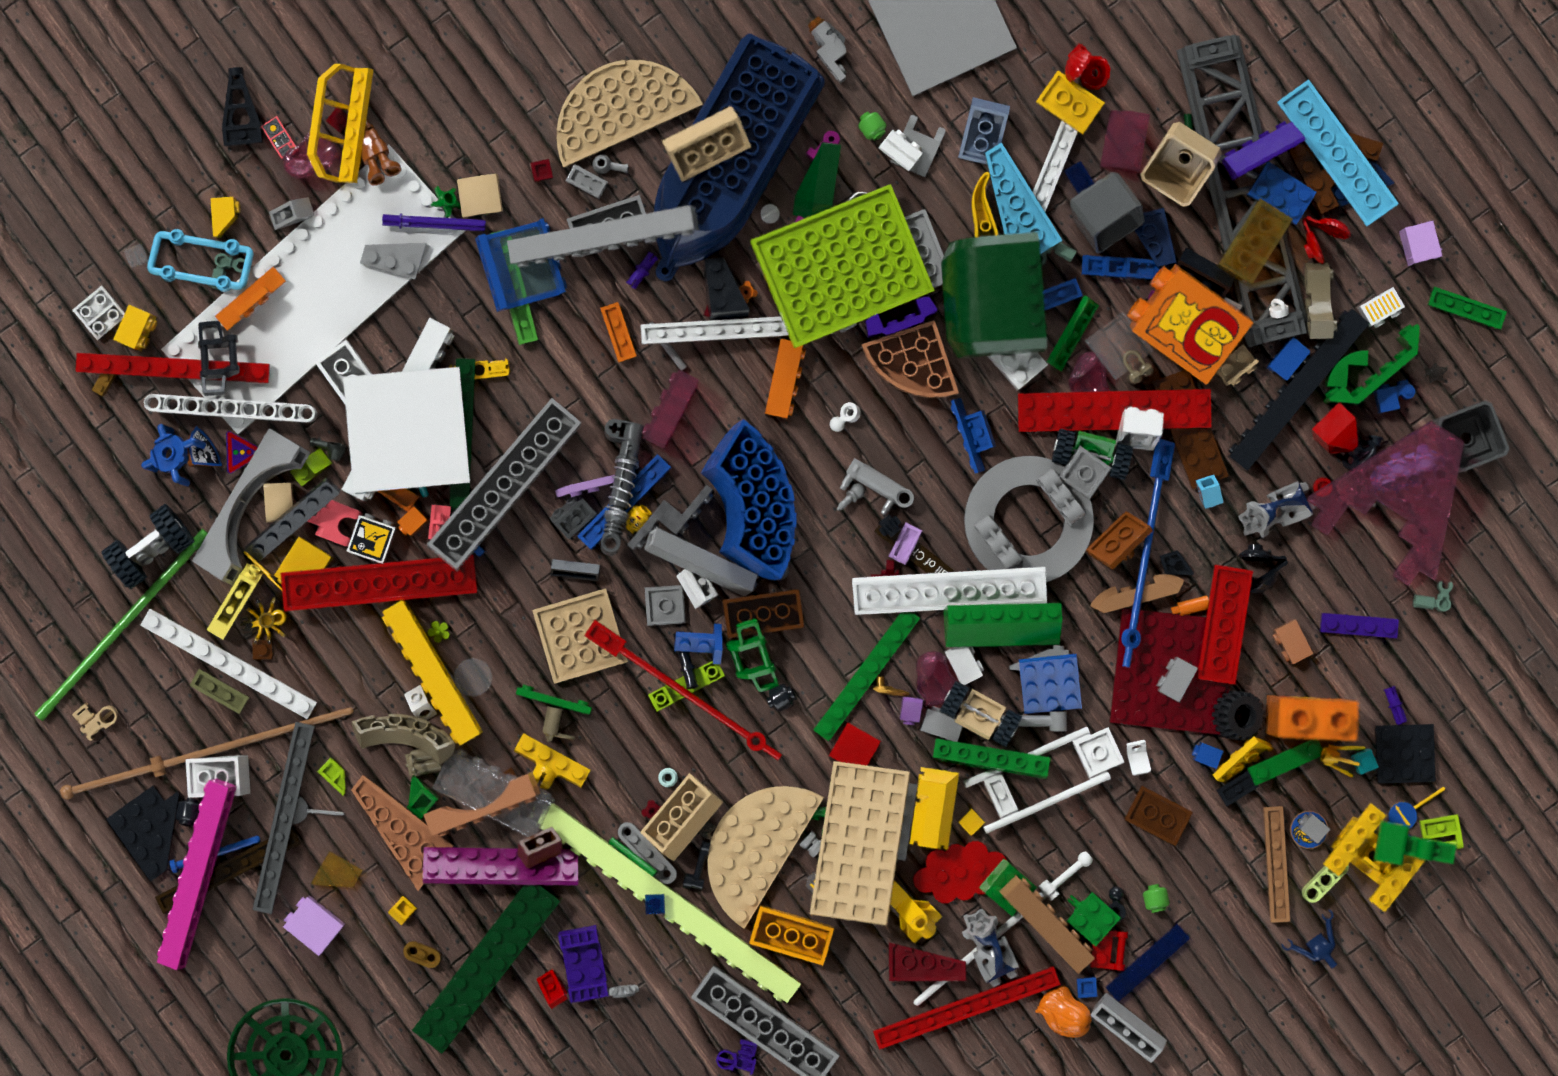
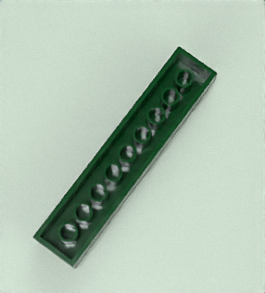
M524 885L411 1031L443 1054L562 899L544 885Z

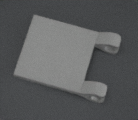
M911 115L903 132L907 136L905 140L909 143L914 141L921 146L922 149L920 151L923 154L910 171L926 177L946 130L939 127L934 139L913 130L918 117ZM891 159V161H890L891 163H894V164L900 166V165H899L898 163H896L893 159Z

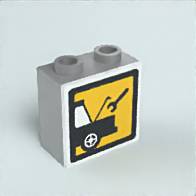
M367 513L364 516L359 515L347 552L378 563H386L398 528L393 527V522L384 519L383 522L376 521V516Z

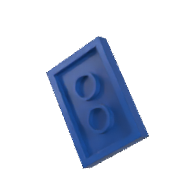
M1268 161L1247 195L1287 221L1297 225L1317 192Z

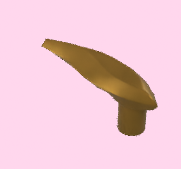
M876 677L877 686L873 688L875 691L892 696L910 695L909 692L895 689L892 686H884V677Z

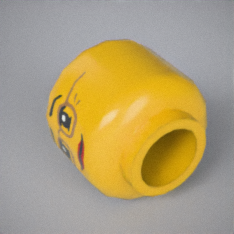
M644 505L633 506L627 513L629 519L626 522V529L631 533L638 532L651 517L652 512Z

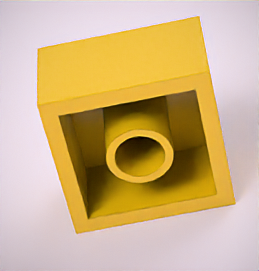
M128 305L113 340L142 352V349H146L148 346L150 331L153 332L156 328L157 317Z

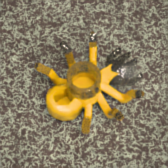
M275 597L272 598L267 613H264V607L260 599H256L261 612L260 616L246 605L243 607L256 617V621L249 617L240 618V620H248L240 624V626H246L241 630L244 632L251 630L245 636L252 635L256 627H259L258 634L253 641L254 645L260 639L263 628H265L268 644H271L269 628L277 631L282 637L286 636L275 626L283 625L287 620V614L283 610H274L272 612L276 600Z

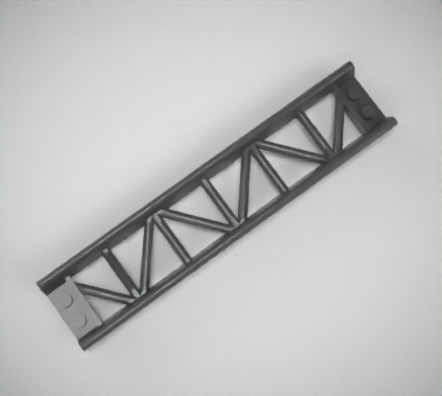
M1228 35L1194 43L1176 50L1196 133L1220 147L1221 151L1240 147L1249 140L1253 142L1259 140L1258 136L1263 132L1240 36ZM1236 60L1241 82L1210 66ZM1194 69H1199L1239 90L1201 98ZM1240 97L1210 137L1203 106ZM1247 104L1254 135L1216 144L1243 106ZM1221 155L1219 162L1223 163L1222 160L1226 157ZM1216 165L1207 181L1229 272L1236 275L1232 284L1236 302L1242 305L1240 311L1253 321L1252 326L1245 334L1247 348L1296 335L1308 334V319L1283 217L1273 212L1276 228L1238 237L1262 204L1255 200L1232 231L1225 199L1247 194L1252 185L1223 191ZM1251 170L1245 175L1256 180L1260 173ZM1278 236L1286 268L1240 245ZM1238 253L1283 276L1245 285ZM1284 284L1274 298L1283 300L1291 289L1296 308L1295 312H1291L1283 318H1272L1269 312L1270 303L1261 317L1254 321L1247 292Z

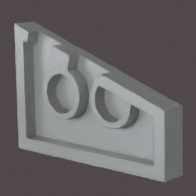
M427 243L365 245L360 263L416 280Z

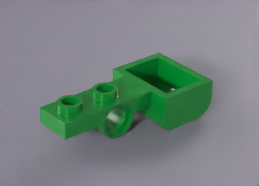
M1380 821L1374 860L1403 865L1404 855L1423 860L1454 863L1457 844L1408 835L1410 825Z

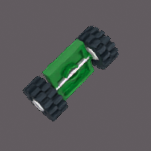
M1064 429L1059 430L1054 445L1052 462L1067 465L1070 455L1072 457L1078 447L1081 446L1108 466L1111 463L1110 477L1125 480L1132 458V446L1117 443L1115 448L1116 440L1082 431L1078 432L1075 445H1073L1075 432Z

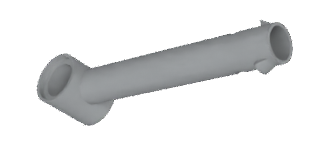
M1050 711V715H1021L1022 718L1017 726L1050 727V731H1067V712ZM1005 715L1001 716V722L1003 721Z

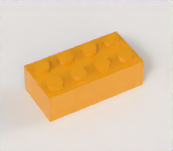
M760 905L749 944L824 965L834 926Z

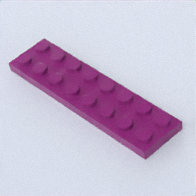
M424 847L423 883L578 885V855L570 849H561V854L527 869L518 856V848Z

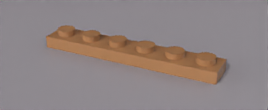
M1283 806L1263 807L1270 922H1290Z

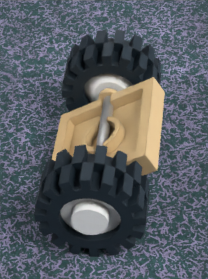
M955 681L944 700L940 712L954 718L959 707L962 708L955 720L957 724L987 740L990 739L995 727H997L998 730L992 740L1006 747L1018 728L1017 726L1022 716L1008 709L1001 722L1000 718L1006 709L1005 706L973 689L967 700L963 701L969 687Z

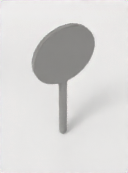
M299 796L293 824L302 822L308 813L343 816L344 812L308 809L307 802Z

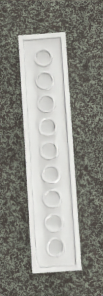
M1045 567L852 578L855 615L944 610L947 605L1047 603Z

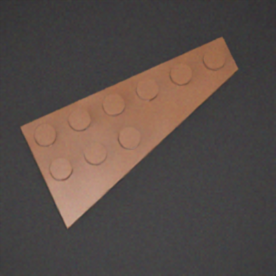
M362 775L351 791L380 832L417 891H419L424 885V847L453 848L454 845L443 836L439 837L438 834L431 836L428 825L368 777Z

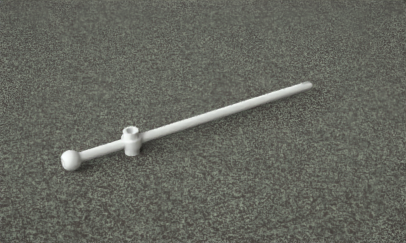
M1086 851L1080 853L1078 861L1052 883L1046 879L1038 887L1041 889L1039 894L1044 899L1047 897L1052 901L1059 895L1056 889L1080 868L1090 866L1093 862L1092 857ZM1019 912L1014 914L996 930L997 939L1023 918ZM974 948L961 960L966 961V965H968L975 959L973 953L977 949ZM948 981L934 982L914 1000V1005L919 1006Z

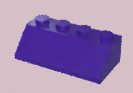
M1284 121L1275 126L1276 130L1272 133L1266 131L1258 136L1259 140L1255 142L1249 140L1242 144V149L1236 152L1233 149L1224 154L1226 158L1222 162L1233 181L1306 140L1304 135L1293 122L1287 124Z

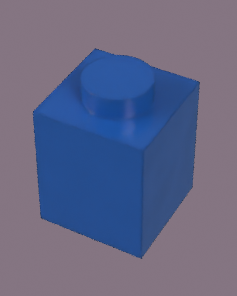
M1199 742V745H1195L1192 751L1193 760L1217 769L1223 754L1222 750Z

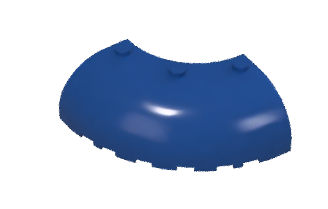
M743 419L736 423L723 437L705 464L701 474L716 488L725 507L727 519L726 535L719 553L738 566L760 577L779 580L788 566L792 546H794L795 542L794 533L797 520L794 507V493L786 476L787 472L784 465L777 458L773 447L770 444L768 445L762 435Z

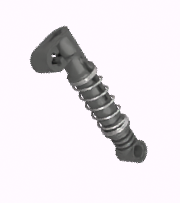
M619 419L609 420L604 430L605 437L609 441L621 443L619 455L615 460L617 466H614L616 469L615 476H612L614 479L613 486H610L612 489L611 496H608L610 498L609 506H606L610 510H606L604 513L607 524L604 526L605 533L602 535L601 550L607 556H613L618 553L623 534L621 531L624 529L622 526L629 519V515L623 510L631 507L629 500L633 497L631 490L635 487L633 480L637 477L635 470L639 468L638 455L644 426L641 424ZM613 427L617 428L615 434L612 433ZM621 427H625L623 437H619ZM613 541L616 546L613 549H609L605 543Z

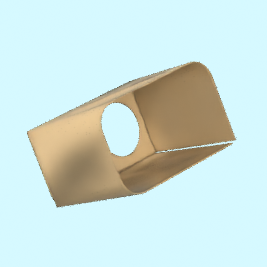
M293 483L264 484L266 523L275 522L294 505Z

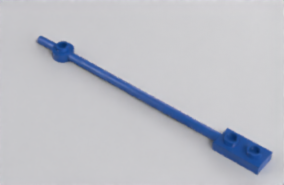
M1159 439L1155 446L1150 477L1155 478L1147 524L1151 526L1153 531L1144 540L1129 629H1126L1121 637L1122 644L1126 647L1122 666L1128 668L1131 665L1133 648L1138 647L1141 641L1137 625L1162 482L1169 481L1175 443Z

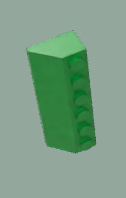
M1061 603L947 605L943 610L945 648L1060 644L1062 629Z

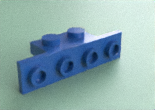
M962 399L951 400V410L957 418V428L963 436V445L969 454L970 466L975 473L985 471L980 452L996 447L985 412L982 410L967 416Z

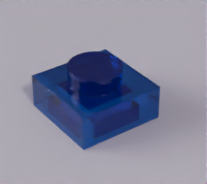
M645 894L646 914H665V894Z

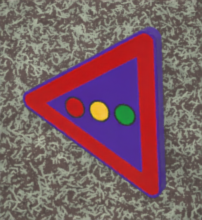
M230 431L226 432L227 472L229 474L249 463L258 448Z

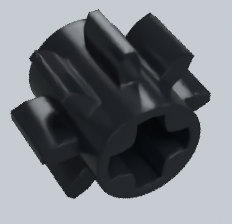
M888 514L878 523L881 526L878 530L883 536L888 534L891 538L901 530L899 526L901 521L896 515L892 518Z

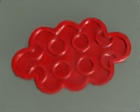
M977 840L970 841L965 846L958 843L951 844L946 851L935 849L927 855L926 867L916 871L913 883L923 893L932 892L935 899L941 903H950L956 897L961 900H969L975 893L985 894L979 886L1003 858L1005 860L1006 858L1000 852H988L986 846Z

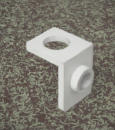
M420 685L404 694L415 717L428 720L437 714L428 702ZM423 710H430L427 715L420 716Z
M1141 740L1127 743V756L1132 775L1150 773L1151 767L1146 752V741ZM1134 746H1141L1139 748L1132 749V747Z

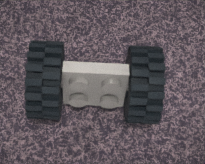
M166 504L149 515L157 530H154L130 549L126 548L121 541L116 540L101 551L103 558L107 561L106 563L111 567L110 569L129 589L134 588L147 578L141 566L150 564L154 557L165 553L169 546L175 552L180 553L195 542L181 519Z

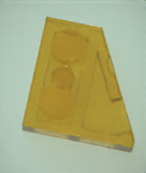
M329 851L311 884L354 887L363 870Z

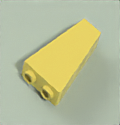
M246 564L207 628V631L222 640L225 638L264 574L260 568L254 564Z

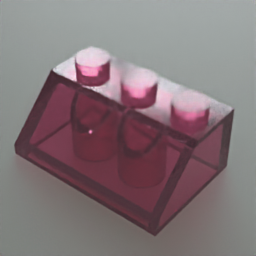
M1110 110L1100 167L1138 174L1150 114Z

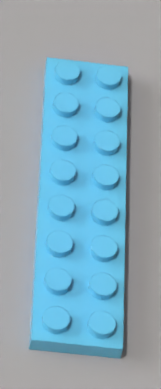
M1309 79L1277 102L1289 121L1293 122L1304 135L1305 143L1366 227L1399 204Z

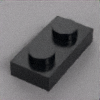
M1247 770L1216 789L1227 807L1258 788L1259 785H1254L1251 775Z

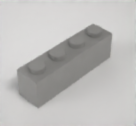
M1107 993L1097 1002L1090 1015L1150 1063L1163 1051L1167 1042L1164 1037Z

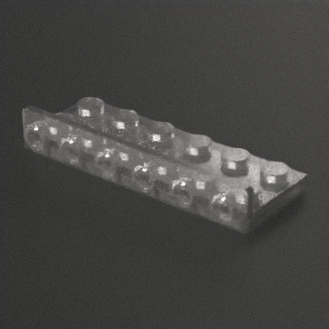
M457 748L454 749L451 757L444 762L432 789L472 809H479L490 805L499 798L509 782L518 777L510 773L506 775L500 772L501 769L494 765L488 766L484 764L483 759L476 756L472 758L467 755V751ZM542 790L541 794L535 796L537 799L527 804L525 801L518 803L519 807L508 811L506 807L501 809V814L493 817L490 814L486 816L530 837L539 833L555 799L551 797L550 793Z

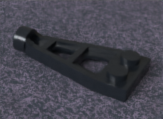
M243 67L229 68L222 122L224 146L263 143L261 122L244 78ZM241 89L244 93L245 103L233 104V91ZM244 108L250 118L249 123L234 125L232 122L234 111Z

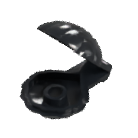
M1250 544L1248 545V550H1244L1238 555L1240 559L1246 561H1278L1271 570L1251 584L1250 592L1262 593L1270 589L1278 579L1279 570L1288 564L1286 556H1274L1270 552L1263 550V545Z

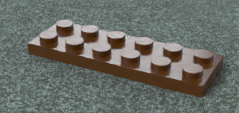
M1187 370L1152 382L1154 390L1196 389L1191 374ZM1169 428L1192 490L1197 488L1196 480L1214 475L1217 480L1229 476L1211 428Z

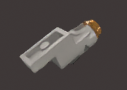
M818 16L807 25L818 46L821 45L816 54L839 84L846 80L845 74L847 72L841 64L837 65L836 63L846 55L845 37L829 22Z

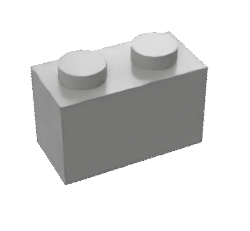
M1175 657L1174 660L1170 659L1166 666L1168 671L1165 677H1160L1156 686L1159 687L1157 691L1180 702L1198 668Z
M934 706L931 709L927 708L920 730L958 742L963 727L955 722L958 714L951 718L940 712L941 708Z

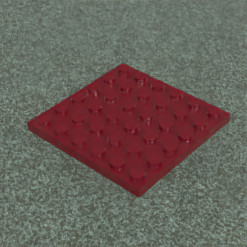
M1122 608L1109 722L1220 735V732L1215 729L1217 725H1213L1212 722L1214 720L1212 712H1215L1213 706L1214 704L1217 705L1218 702L1216 700L1222 698V694L1228 693L1230 684L1196 679V671L1180 702L1157 691L1159 687L1156 686L1160 677H1165L1168 671L1166 666L1170 659L1174 660L1175 657H1178L1198 668L1206 617L1180 616V614L1173 615L1172 613L1140 610L1137 630L1141 635V641L1138 647L1133 648L1131 665L1128 668L1122 666L1126 647L1122 644L1121 637L1122 633L1129 629L1132 609Z

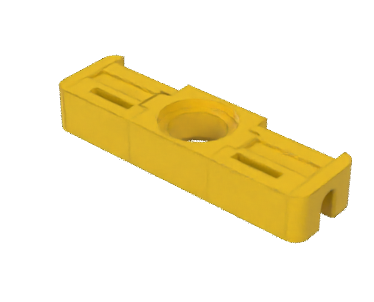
M506 358L505 361H490L489 363L486 360L476 362L475 367L482 365L485 368V372L481 376L475 374V380L510 375L509 361Z

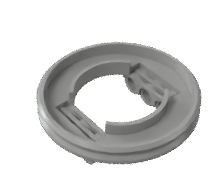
M1020 456L995 465L977 481L967 500L964 524L970 548L987 570L1045 567L1046 582L1067 573L1082 558L1093 532V509L1090 499L1059 478L1065 466L1054 463L1048 458ZM1034 485L1041 487L1064 518L1063 529L1057 542L1050 549L1038 555L1027 556L1018 554L1012 543H1010L1001 528L994 521L995 509L1000 499L1008 491L1018 486Z

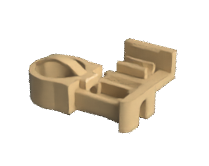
M86 702L72 715L80 725H85L80 730L82 733L87 734L88 740L92 741L94 739L93 735L103 727L106 729L116 722L118 711L115 707L110 705L104 706L94 716V713L91 714L87 709L88 703ZM106 709L111 710L102 718V711ZM114 713V720L106 722L105 720Z

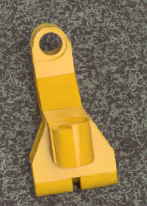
M894 880L890 905L899 913L900 928L914 943L921 937L931 938L936 932L935 924L943 916L928 901L913 900Z

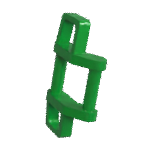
M752 619L737 624L739 640H731L726 643L727 650L730 651L736 667L735 673L737 678L752 679L758 692H764L779 686L775 673L776 668L774 663H771L765 645L766 639L762 635L758 620ZM755 626L758 636L743 640L741 630ZM758 647L764 665L751 669L744 668L738 652ZM771 673L774 682L760 685L756 678Z

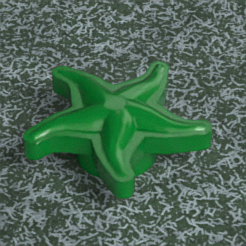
M439 186L434 188L438 200L432 202L431 206L443 208L446 218L450 217L452 208L461 209V205L454 194L455 188L446 192L440 190Z

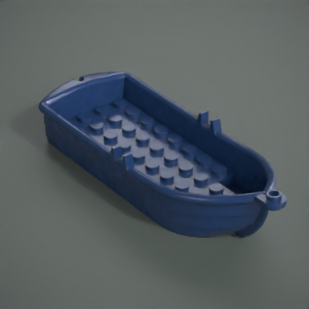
M750 33L740 40L692 126L731 106L741 122L751 147L683 182L673 163L669 164L657 191L654 212L689 205L696 208L699 230L693 231V235L689 236L677 234L673 239L664 240L663 237L656 238L662 256L656 268V275L659 280L664 282L670 281L679 267L702 261L724 248L744 227L763 192L767 190L768 183L771 178L773 179L776 169L825 84L823 76L796 53L792 52L789 55L786 53L787 48L760 39ZM664 269L669 270L668 274L666 275L662 274V271Z

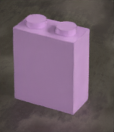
M309 895L307 898L302 897L296 904L298 909L294 914L290 912L284 919L286 924L283 927L320 956L345 926V923Z

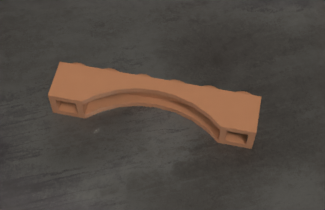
M531 772L511 780L499 798L486 807L462 810L444 806L423 815L431 836L438 834L441 837L449 834V829L454 827L456 831L467 827V822L473 821V824L483 821V816L490 814L493 817L501 814V809L507 807L509 811L519 807V802L525 801L527 804L537 800L535 796L541 794L534 774Z

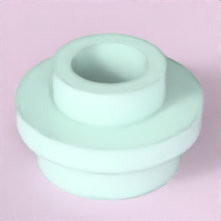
M665 768L659 773L658 779L662 786L672 787L676 784L678 776L675 770ZM666 774H670L672 776V779L670 781L665 780L664 777Z

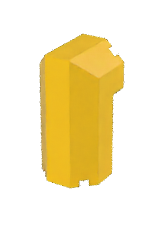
M920 767V771L923 774L918 776L916 797L919 801H915L909 844L914 845V841H917L918 846L941 849V845H943V848L948 850L959 772Z

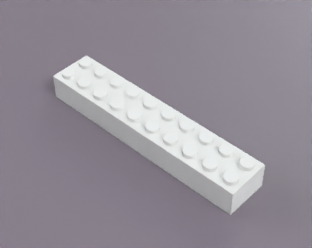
M429 318L402 372L435 369L437 363H441L446 354L444 349L446 345H451L455 336L453 335L454 331ZM352 470L342 488L343 491L363 501L372 499L375 491L354 493Z

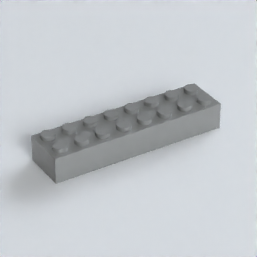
M713 964L691 996L697 1003L800 1076H826L840 1056L839 1052L715 964Z

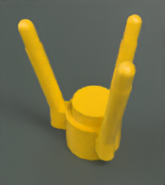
M1330 744L1328 747H1324L1320 758L1321 762H1324L1323 765L1330 766L1352 778L1353 774L1334 763L1337 764L1338 761L1356 766H1359L1360 763L1340 757V752H1337V750H1365V747L1334 746Z

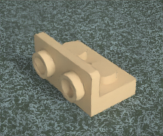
M1243 344L1227 357L1216 373L1226 386L1230 384L1234 386L1242 380L1241 375L1245 372L1250 374L1257 368L1255 364L1259 361L1252 356Z

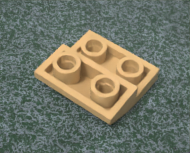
M498 174L457 180L462 218L503 212Z

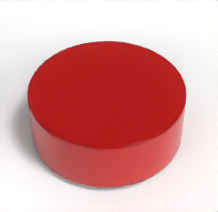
M1318 478L1313 483V491L1317 496L1325 497L1332 492L1333 485L1328 478Z

